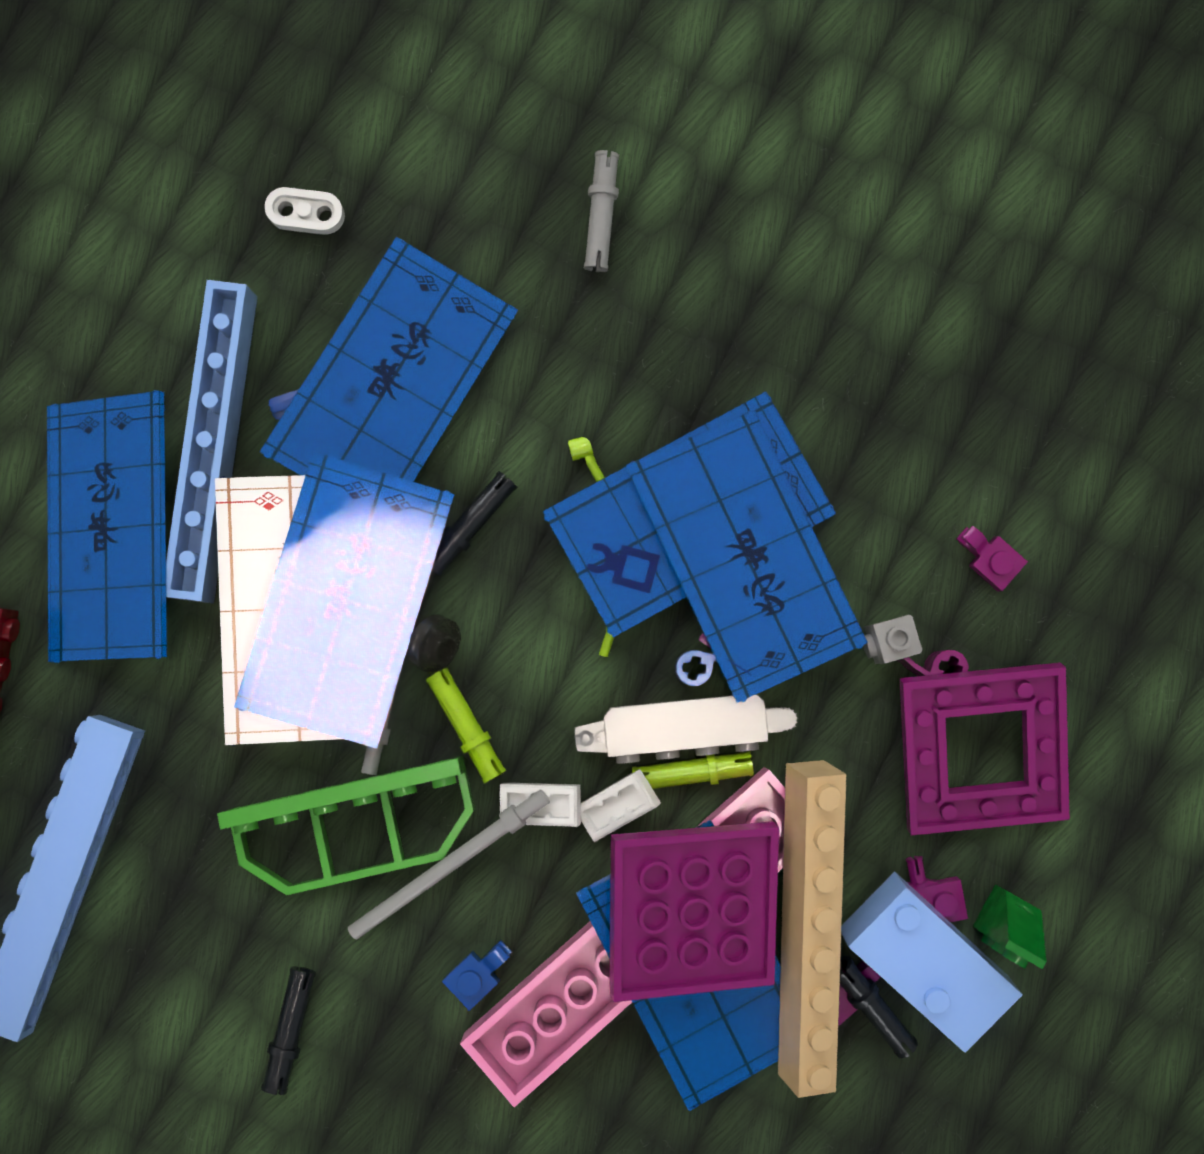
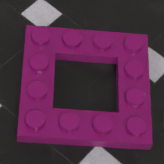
M1059 662L899 678L907 830L911 836L1070 820L1066 666ZM1022 710L1024 781L949 788L946 718Z

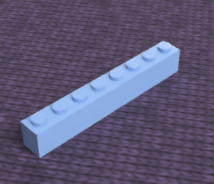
M207 280L166 559V597L214 604L218 578L215 478H232L257 304V296L246 284Z
M103 715L88 716L86 721H82L76 730L74 742L77 743L72 758L65 762L61 770L60 780L63 781L58 796H55L48 805L45 815L46 819H49L44 834L39 835L31 851V856L34 857L30 871L25 873L19 882L17 895L20 898L15 910L11 911L7 916L2 928V933L6 935L0 948L1 1037L19 1042L32 1034L35 1029L145 730Z

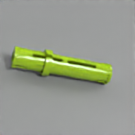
M444 668L441 672L438 671L428 677L425 681L429 684L463 745L460 747L464 754L468 753L482 777L483 783L485 784L507 771L489 742L491 736L488 731L483 732L451 676L449 669Z
M750 751L721 756L713 754L706 755V758L632 767V773L641 769L652 789L709 781L711 785L719 784L718 780L754 776Z

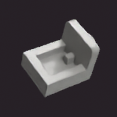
M911 615L864 627L866 635L862 637L866 644L863 647L869 659L873 658L875 664L889 663L922 652L919 636Z

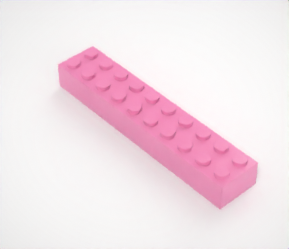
M763 767L698 826L709 820L713 826L774 822L779 827V872L783 868L785 787L769 769ZM591 921L464 1032L460 1045L513 1107L517 1106L633 1002L632 1000L613 1002L609 995L610 958Z

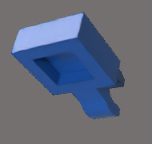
M502 940L482 959L472 951L444 977L442 982L470 1011L499 983L500 979L493 971L498 969L510 957L509 954L512 951Z

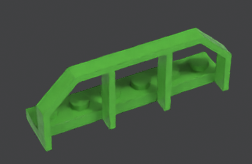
M462 755L452 759L379 774L321 789L309 790L260 803L235 807L217 813L220 830L231 827L238 864L287 896L442 860L446 857L473 814L475 806L464 756ZM457 775L465 809L438 851L405 858L390 791L392 790L394 798L416 793L417 784L432 781L433 788L444 787L457 783L455 777ZM379 793L394 861L335 874L323 814L337 811V803L347 800H353L354 807L377 802V794ZM309 809L323 877L292 884L250 857L245 832L258 829V821L273 818L274 825L298 820L297 812Z

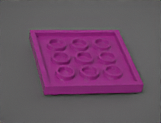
M774 822L611 834L609 995L613 1002L774 985L779 827Z

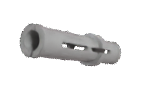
M608 150L595 152L593 185H590L588 188L591 207L583 268L592 271L593 267H596L595 272L608 271L614 200H617L619 189L615 187L619 154L611 151L610 157H607Z

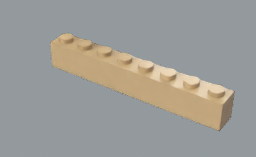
M824 760L786 763L778 1075L798 1098L836 1092L846 774Z

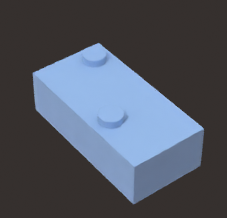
M895 871L841 926V934L847 946L965 1053L1023 995L1001 968Z

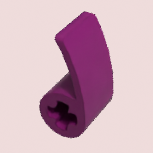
M955 650L933 652L927 657L923 668L910 657L897 660L902 666L917 676L943 674L944 671L939 670V663L950 660L948 665L953 666L952 673L968 672L969 669L964 655Z

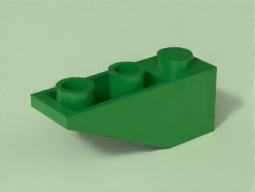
M995 885L973 924L974 928L983 933L980 941L1024 969L1029 962L1043 969L1047 960L1042 910Z

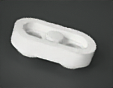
M281 187L273 190L265 201L267 217L274 226L282 230L328 235L339 230L345 219L344 209L340 201L328 192ZM287 206L293 207L291 215H281L283 208ZM324 211L332 212L331 218L327 221L319 220L320 214Z

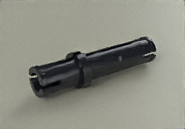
M500 471L496 473L492 481L451 527L447 525L444 528V536L441 538L432 567L433 571L439 576L443 574L442 572L462 549L464 551L468 550L471 546L468 542L509 495L517 489V486L509 478L506 479V476Z
M850 956L840 957V962L846 969V972H843L840 968V985L848 993L847 999L855 1009H861L898 1058L909 1056L902 1047V1042L914 1053L918 1046L917 1039L911 1035L879 995V988L871 978H865Z
M297 966L290 967L289 980L274 1041L269 1042L267 1053L270 1054L264 1081L261 1085V1090L266 1093L277 1095V1089L280 1095L287 1093L294 1059H298L301 1050L298 1048V1041L313 980L316 976V972L308 968L300 967V970H298Z

